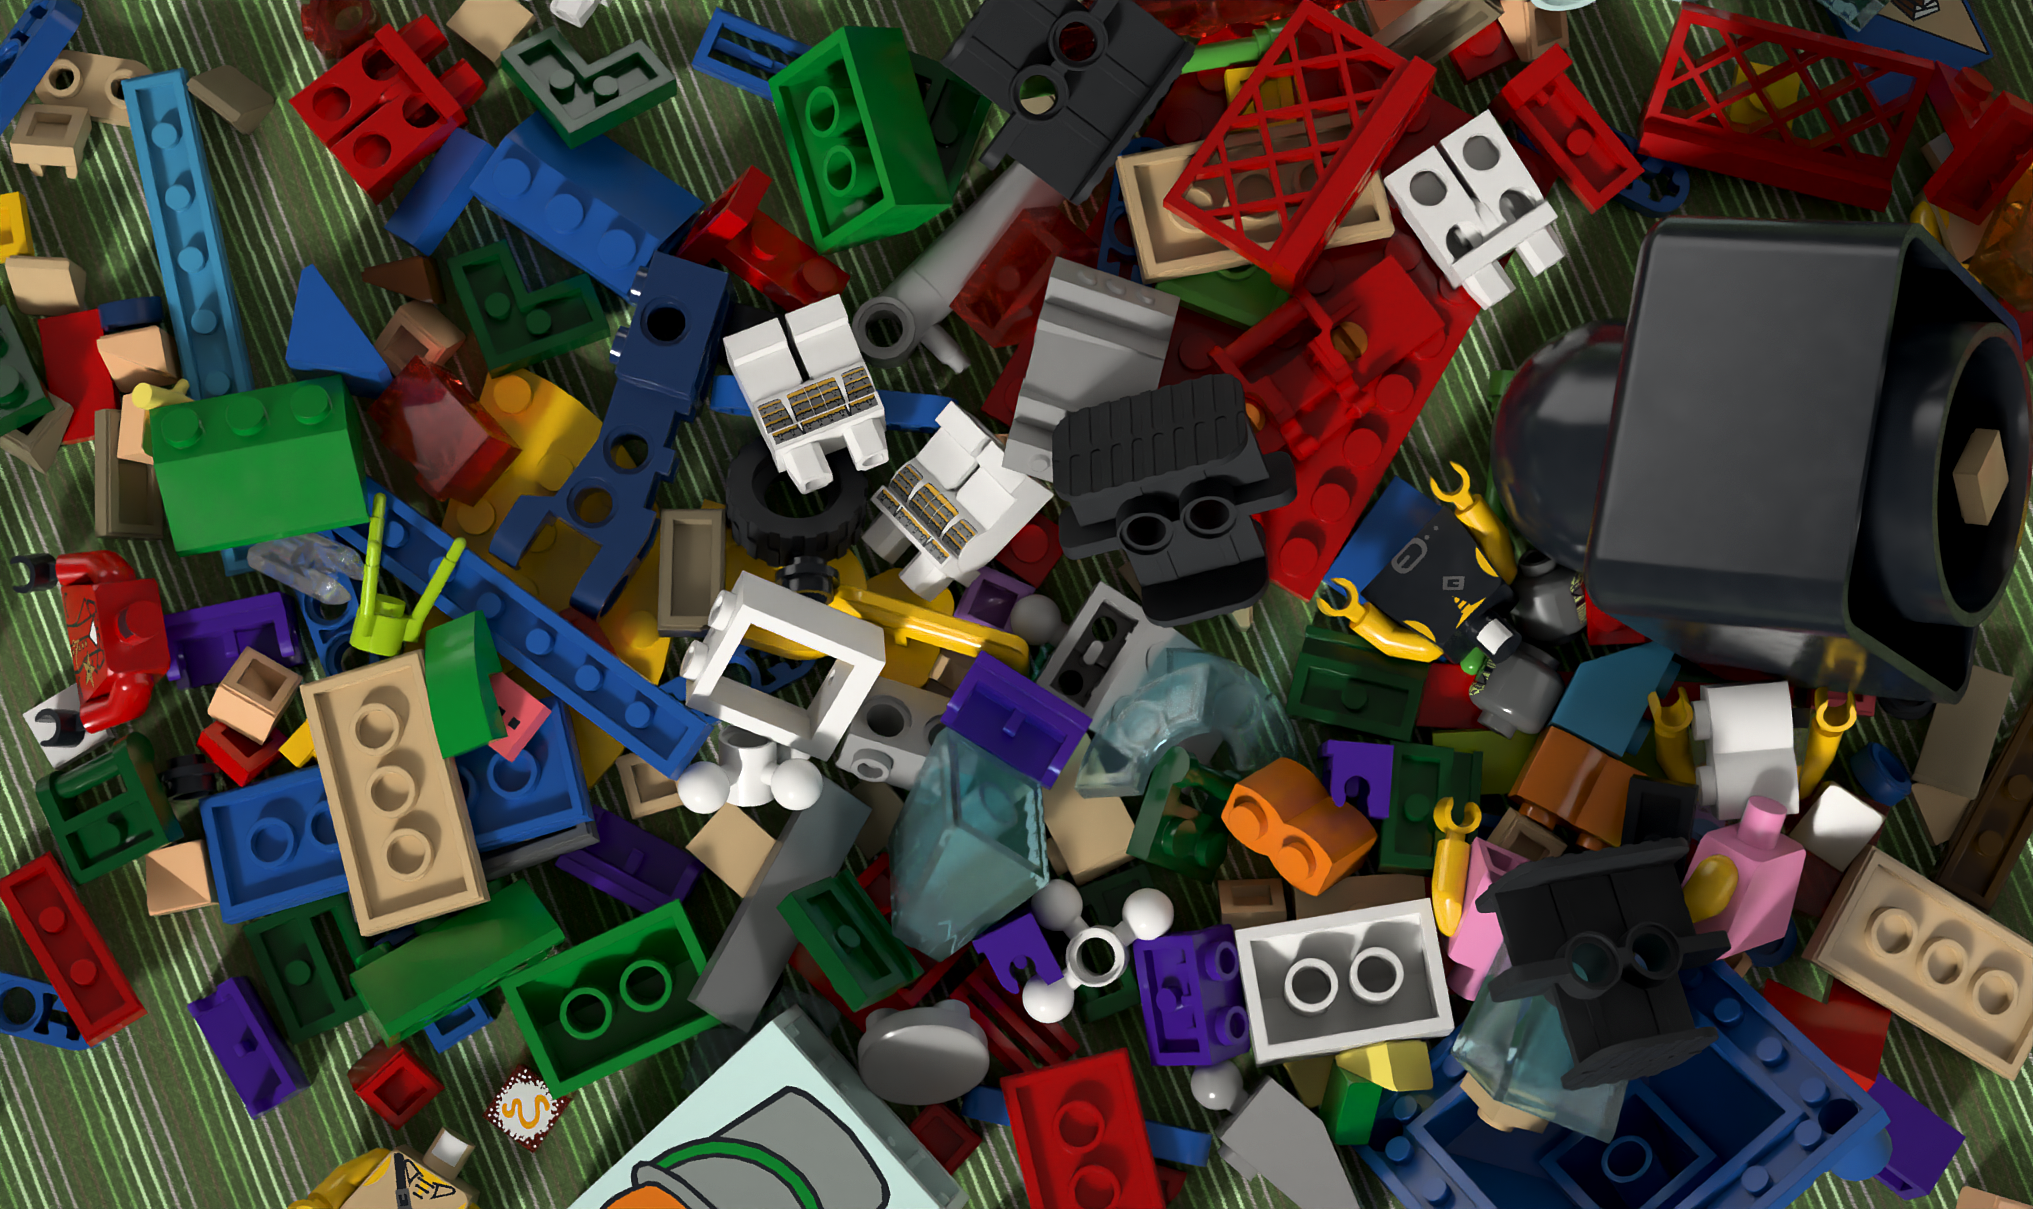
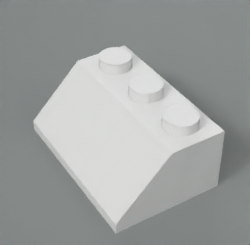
M1430 898L1235 930L1244 1001L1249 1018V1030L1256 1068L1336 1055L1340 1051L1388 1040H1426L1449 1036L1455 1028Z

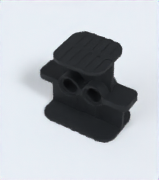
M985 0L973 13L971 20L962 28L957 39L948 47L949 50L940 60V63L1010 114L978 161L993 171L1007 153L1066 197L1071 203L1078 206L1092 194L1093 188L1105 177V172L1109 167L1113 166L1118 159L1117 156L1131 142V137L1135 132L1139 131L1144 124L1143 121L1154 111L1157 102L1161 97L1165 96L1170 89L1168 87L1179 77L1185 64L1193 57L1196 46L1184 41L1132 0H1095L1089 9L1077 0ZM1072 22L1082 23L1087 26L1094 37L1092 52L1081 61H1073L1067 58L1059 47L1061 31ZM1033 75L1046 77L1051 81L1055 89L1053 105L1047 111L1040 114H1033L1027 111L1020 101V88L1023 82Z
M1225 373L1208 374L1195 380L1190 379L1182 381L1180 384L1161 387V389L1141 392L1139 395L1122 397L1120 400L1107 401L1094 407H1085L1070 415L1068 414L1059 421L1052 435L1053 486L1058 496L1071 504L1059 515V543L1067 558L1077 560L1122 548L1126 551L1141 585L1142 609L1147 620L1163 628H1170L1181 624L1186 625L1193 623V621L1214 618L1213 616L1225 615L1236 610L1246 609L1253 606L1265 594L1269 586L1266 536L1262 525L1252 518V514L1280 508L1293 502L1297 496L1296 471L1288 453L1277 451L1262 454L1246 413L1244 389L1236 377Z
M1671 837L1663 838L1655 842L1650 840L1636 845L1625 844L1617 848L1607 847L1599 851L1588 850L1580 854L1569 853L1563 854L1561 857L1554 858V856L1535 862L1529 861L1518 865L1515 869L1504 874L1494 884L1489 885L1488 889L1475 900L1476 909L1479 913H1496L1512 965L1511 968L1503 971L1487 984L1492 1002H1504L1543 995L1558 1010L1575 1065L1574 1068L1560 1078L1564 1089L1573 1091L1579 1090L1582 1087L1591 1088L1604 1083L1613 1084L1618 1083L1620 1080L1626 1079L1629 1081L1641 1076L1657 1075L1664 1070L1682 1064L1696 1054H1700L1704 1048L1719 1038L1715 1027L1695 1028L1677 972L1712 963L1732 948L1727 932L1724 930L1696 934L1674 867V863L1689 852L1687 841L1683 837L1671 839ZM1633 952L1643 959L1647 970L1643 969L1636 962ZM1572 962L1578 964L1584 970L1588 981L1582 979L1575 972Z

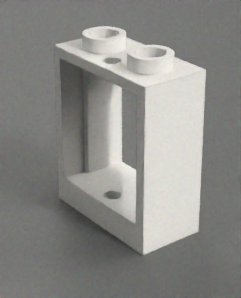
M743 570L731 592L723 589L717 596L708 619V626L711 628L703 642L694 640L690 644L681 664L680 676L686 678V706L827 762L886 664L884 628ZM750 624L837 658L807 710L721 676Z

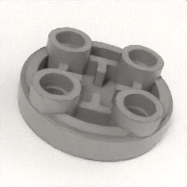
M943 1000L933 1007L913 1008L904 1011H898L893 1008L875 1010L866 1018V1032L859 1042L857 1051L859 1076L866 1088L882 1099L904 1105H932L956 1099L974 1089L984 1079L990 1063L988 1041L984 1030L970 1018L968 1005L958 1000Z

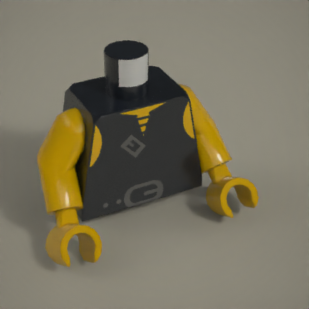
M1450 461L1453 468L1461 474L1462 482L1460 487L1453 492H1444L1438 488L1432 476H1430V486L1440 500L1454 502L1457 506L1454 513L1445 505L1359 593L1367 602L1363 604L1358 602V591L1355 585L1345 578L1330 579L1346 591L1347 601L1341 609L1335 610L1331 608L1321 598H1317L1316 601L1318 608L1328 616H1346L1349 618V627L1388 656L1428 663L1443 656L1452 663L1457 664L1463 661L1477 647L1493 663L1499 664L1507 660L1517 650L1522 640L1521 634L1504 619L1519 601V598L1510 587L1517 574L1508 529L1480 494L1472 495L1469 491L1470 477L1465 468L1457 462Z

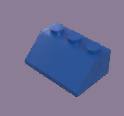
M538 110L504 137L469 187L482 205L581 272H587L591 279L634 308L637 304L631 303L629 299L638 268L641 265L649 268L655 251L672 255L690 230L694 221L706 207L703 201L604 134H600L571 150Z

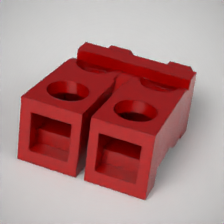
M426 14L404 25L397 32L388 22L374 34L375 38L359 46L288 100L299 117L376 206L395 190L393 185L422 159L439 149L457 127L463 129L470 124L464 112L472 107L487 90L482 78L464 58L459 60L439 78H436L427 68L426 64L448 47L449 43Z

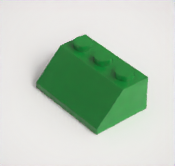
M843 25L768 80L818 255L834 254L914 230L953 205L901 28Z
M342 374L149 409L153 465L175 551L179 558L371 522L359 411Z
M505 877L498 878L487 884L491 901L474 905L454 917L447 913L423 920L413 927L418 936L397 949H394L390 941L384 942L355 960L360 969L350 974V982L388 1048L500 985L499 980L536 964L559 951L566 937L524 878L511 885L507 883Z
M679 898L498 981L553 1100L723 1023L687 1000L712 955Z

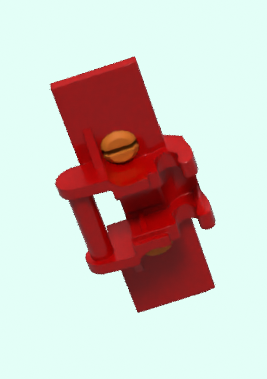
M1392 253L1321 306L1309 291L1299 284L1293 295H1290L1291 298L1226 347L1222 349L1216 345L1206 353L1219 374H1231L1241 382L1245 393L1246 413L1263 455L1280 451L1286 446L1298 460L1308 458L1320 449L1319 444L1353 418H1361L1377 406L1371 394L1362 391L1368 383L1445 327L1446 324ZM1303 321L1315 337L1307 344L1305 350L1272 375H1265L1255 383H1249L1239 368Z

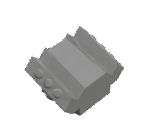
M1056 256L1049 277L1045 300L1038 319L1026 377L1023 378L1001 467L1053 483L1052 435L1061 419L1085 407H1094L1107 401L1112 402L1120 400L1122 397L1139 395L1141 392L1148 390H1157L1181 297Z

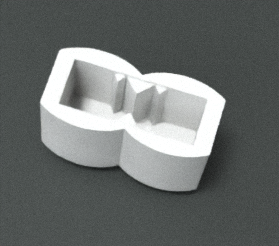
M1765 679L1700 685L1701 700L1691 701L1690 703L1693 710L1691 728L1694 740H1704L1706 748V766L1696 768V784L1699 785L1698 800L1700 806L1710 805L1712 816L1718 820L1740 819L1743 816L1748 799L1751 796H1763L1784 805L1787 809V814L1799 813V790L1793 749V720L1788 681L1783 679Z

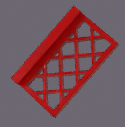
M1303 0L1163 199V207L1270 273L1271 283L1293 295V292L1307 275L1432 93L1437 68L1416 55L1411 62L1312 1ZM1309 22L1331 36L1335 54L1299 60L1295 39L1306 23ZM1342 43L1353 50L1344 52ZM1288 50L1290 62L1278 64ZM1371 60L1391 72L1381 89L1354 94L1347 65ZM1338 67L1344 96L1309 102L1303 73ZM1293 75L1300 104L1264 111L1260 89L1267 80ZM1253 101L1255 113L1243 115ZM1370 104L1361 118H1359L1357 107ZM1347 109L1352 127L1348 137L1345 140L1318 144L1312 115ZM1303 117L1309 147L1274 153L1267 124ZM1258 126L1265 155L1229 162L1224 143L1229 133L1233 130ZM1217 152L1220 164L1207 166ZM1334 155L1324 170L1322 157ZM1312 159L1317 178L1312 189L1283 196L1277 166ZM1268 168L1274 198L1238 204L1232 175ZM1223 176L1229 206L1203 211L1184 198L1196 181ZM1299 206L1292 218L1288 220L1286 208ZM1277 210L1282 232L1269 251L1245 237L1241 217ZM1232 219L1234 229L1221 221Z
M1682 0L1648 102L1643 103L1637 121V154L1884 213L1893 192L1891 180L1935 71L1934 61ZM1692 23L1717 29L1726 45L1695 60L1685 44V39ZM1733 34L1742 35V37L1736 39ZM1764 41L1781 45L1789 60L1757 75L1744 51ZM1796 49L1804 50L1805 52L1798 54ZM1828 56L1844 60L1852 74L1820 90L1808 71L1807 66ZM1679 57H1681L1685 66L1675 70ZM1734 57L1748 80L1716 95L1703 72ZM1859 64L1867 65L1868 67L1861 69ZM1891 71L1913 77L1906 94L1883 105L1869 83ZM1797 72L1810 95L1778 110L1765 87ZM1692 77L1706 98V101L1688 110L1663 105L1668 89ZM1860 87L1873 110L1840 125L1827 102ZM1756 93L1769 115L1749 125L1733 122L1724 107ZM1818 107L1831 130L1811 140L1795 137L1786 122ZM1712 113H1715V115L1717 116V118H1716V117H1712V116H1708V115H1710V114H1712ZM1899 113L1894 126L1890 117ZM1880 122L1889 137L1883 156L1878 157L1856 151L1848 137ZM1777 128L1779 133L1770 130ZM1836 143H1839L1841 147H1837V146H1833V145L1836 144Z

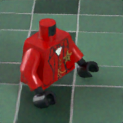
M110 550L60 554L56 560L49 553H34L13 557L10 560V564L25 563L31 573L30 581L27 585L12 586L13 590L17 593L47 591L53 589L58 581L63 585L61 587V594L80 701L79 712L67 709L46 708L37 713L35 722L56 723L53 737L49 740L41 741L40 745L58 748L77 747L84 739L86 730L94 734L134 720L144 714L149 707L154 686L170 669L171 663L159 589L155 578L137 579L135 570L119 553Z

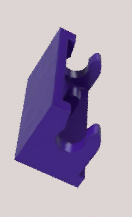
M281 591L163 615L171 659L170 669L166 674L169 681L176 680L178 690L183 691L221 683L246 646L253 648L288 669L306 665L294 598Z
M981 650L946 706L947 709L940 719V722L1048 790L1054 785L1093 721L1089 716Z
M1327 740L1318 746L1317 759L1323 760L1322 785L1329 796L1332 797L1337 807L1344 805L1346 796L1353 798L1359 793L1358 800L1356 801L1357 810L1368 821H1379L1389 818L1394 745Z
M594 804L592 810L600 842L565 855L561 854L555 866L643 913H647L677 898L686 907L707 866L691 854Z
M1027 901L978 925L976 928L970 929L972 943L977 953L985 952L999 982L1009 992L1013 994L1019 992L1014 968L1010 964L1013 960L1017 968H1025L1027 966L1025 956L1030 957L1034 961L1036 972L1047 985L1064 978L1060 965Z
M231 977L216 986V992L188 1004L187 1009L191 1016L195 1018L245 1104L251 1119L257 1120L312 1085L249 977Z
M1878 1072L1876 1082L1867 1093L1884 1108L1891 1120L1885 1128L1891 1137L1893 1150L1887 1165L1873 1177L1905 1201L1929 1195L1966 1137Z

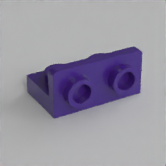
M1217 924L1198 931L1167 932L1165 935L1153 940L1137 938L1132 942L1151 1066L1214 1065L1249 1052L1251 1048L1249 1018L1245 1011L1239 972V958L1231 924Z

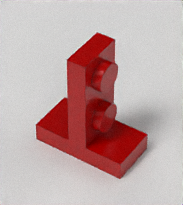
M1556 42L1511 79L1488 104L1487 109H1489L1501 126L1513 119L1592 215L1645 170L1564 72L1573 61Z
M1936 60L1934 62L1935 71L1927 88V93L1954 150L1922 189L1929 203L1980 226L2033 163V104L2005 90L1994 101L1991 95L1993 86L1979 72L1969 67H1963L1958 71Z
M751 165L694 221L675 254V257L704 266L712 258L716 259L789 313L836 294L841 296L851 277L824 256L818 255L817 251L757 208L773 179L754 165Z

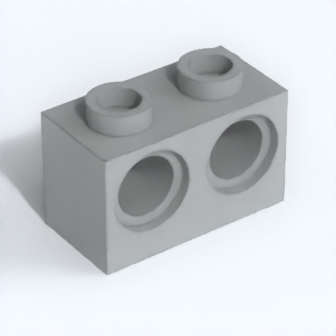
M878 676L842 736L835 768L854 773L865 781L884 782L913 791L927 800L945 801L958 805L974 772L979 746L940 722L951 698ZM874 732H878V733L884 735L885 737L880 736V735H878V734H876V733H874Z

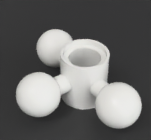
M733 724L724 727L718 734L719 765L707 761L691 764L684 770L678 782V794L682 803L691 811L701 814L717 811L725 802L737 806H758L766 804L774 798L787 809L803 810L812 806L819 799L823 789V779L820 771L813 763L808 761L811 755Z
M1052 879L1047 881L1044 886L1037 888L1031 899V911L1037 923L1051 931H1064L1071 941L1066 950L1067 967L1062 970L1064 978L1047 985L1037 973L1026 983L1022 999L1027 1013L1039 1022H1058L1071 1011L1074 1004V990L1081 984L1089 987H1101L1119 978L1128 967L1130 961L1129 945L1137 938L1153 940L1165 935L1171 928L1174 920V909L1170 899L1156 889L1143 888L1137 890L1125 901L1122 909L1123 921L1114 928L1107 925L1089 927L1081 917L1083 909L1082 897L1074 885L1065 880ZM1089 938H1102L1113 947L1115 962L1108 973H1094L1084 965L1081 953L1083 945Z

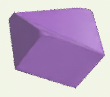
M987 566L978 569L977 571L981 574L968 588L966 587L954 617L1015 635L1010 624L1012 609L1020 599L1033 595L1036 588Z

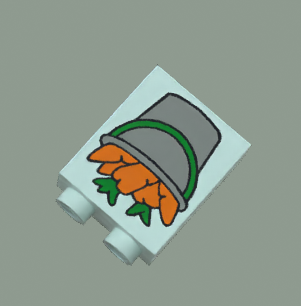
M794 1004L769 1022L567 1209H962L970 1196L883 1099L866 1088L857 1070L797 1004Z

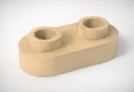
M62 50L35 87V92L40 101L45 105L88 107L91 121L130 127L125 100H120L117 97L121 80L153 74V72L144 64L134 60L73 50ZM66 71L73 72L74 80L71 86L64 90H58L56 88L58 76Z

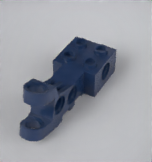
M658 251L654 252L649 268L641 265L637 270L629 299L631 303L637 304L630 327L620 326L612 344L609 362L617 365L614 373L618 380L598 440L554 497L520 495L496 531L488 549L489 554L515 571L520 570L522 567L519 566V561L526 555L545 525L548 524L552 527L557 519L600 546L601 549L578 582L569 601V606L595 623L600 622L612 609L654 546L661 525V519L656 518L657 513L652 511L661 481L673 485L675 483L682 460L676 457L677 452L672 448L681 421L694 425L696 417H701L723 348V338L726 337L735 303L739 301L729 273ZM675 326L685 328L682 334L674 340H659L662 333L668 328ZM630 440H641L648 444V456L639 467L623 469L617 465L616 453L622 444ZM594 493L610 495L612 498V509L604 520L598 523H589L582 520L580 508L583 501L589 495Z

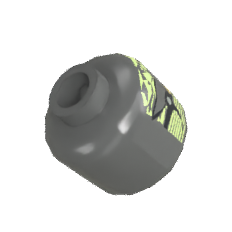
M1536 548L1525 552L1518 559L1519 563L1516 564L1517 574L1510 585L1519 598L1517 605L1510 612L1514 629L1522 637L1533 640L1539 646L1556 647L1574 641L1584 631L1583 627L1587 625L1583 573L1569 569L1551 560Z
M1522 640L1517 650L1502 663L1495 664L1487 657L1469 688L1471 701L1482 710L1477 722L1509 740L1512 739L1516 730L1526 734L1541 732L1565 690L1564 680L1557 673L1561 663L1544 651Z

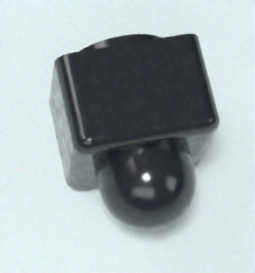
M1670 215L1656 222L1646 233L1638 254L1628 316L1591 321L1567 329L1543 343L1515 371L1501 395L1493 418L1489 444L1490 465L1500 502L1515 527L1536 549L1551 560L1569 569L1583 573L1586 591L1598 609L1711 674L1725 680L1743 682L1783 679L1788 681L1789 687L1815 690L1819 687H1827V691L1848 693L1852 691L1854 694L1956 705L1964 697L1969 685L1979 625L1992 614L2000 602L2012 575L2027 516L2033 462V413L2028 373L2022 354L2020 329L2015 318L1919 223ZM1976 428L1999 430L2009 482L1988 525L1964 522L1953 478V471L1971 434L1974 433Z

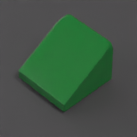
M1333 1059L1318 1118L1323 1121L1329 1138L1338 1145H1368L1383 1087L1337 1066L1336 1059Z

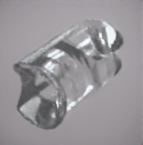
M318 532L261 542L250 547L248 550L247 560L252 569L325 604L341 605L352 600L350 593L337 582L339 579L337 577L338 572L355 580L363 581L364 563L359 554L350 547Z

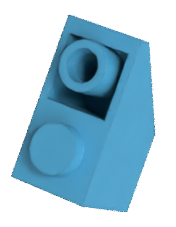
M1655 641L1581 663L1571 676L1546 727L1554 726L1616 760H1620L1624 752L1636 756L1653 723L1642 717L1649 704L1647 700L1648 694L1656 691L1657 696L1664 700L1678 675L1681 665L1671 660L1674 655L1673 651Z

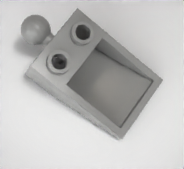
M1102 581L1093 586L1069 625L1061 621V613L1055 602L1039 594L1028 595L1020 599L1013 607L1010 615L1013 633L1023 638L1028 645L1039 646L1049 643L1055 647L1033 682L1092 718L1093 721L1087 730L1089 734L1152 774L1160 754L1171 746H1180L1196 755L1200 763L1208 765L1255 689L1246 680L1172 627L1163 628L1149 622L1140 605ZM1106 618L1113 623L1115 633L1110 641L1102 642L1094 637L1092 625L1096 619ZM1065 671L1076 673L1081 680V688L1075 695H1066L1059 689L1058 679ZM1188 786L1182 788L1181 792L1188 796L1193 788Z
M1229 1060L1214 1065H1198L1195 1068L1191 1077V1090L1195 1099L1206 1108L1213 1110L1226 1108L1229 1111L1214 1132L1224 1142L1217 1152L1235 1170L1250 1182L1259 1172L1301 1209H1360L1321 1119L1264 1072L1245 1091L1239 1069Z

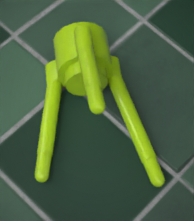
M379 492L373 498L361 602L357 609L349 643L366 652L384 656L400 655L403 640L412 643L419 642L423 622L454 570L467 542L463 537H458L454 540L412 614L408 616L404 613L406 602L392 596L377 593L386 496Z

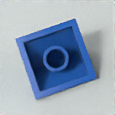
M313 263L301 271L285 358L297 382L342 374L352 396L391 401L399 395L388 365Z

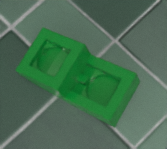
M483 610L471 612L426 631L424 650L427 694L442 758L459 756L508 737L489 679L490 676L503 672Z

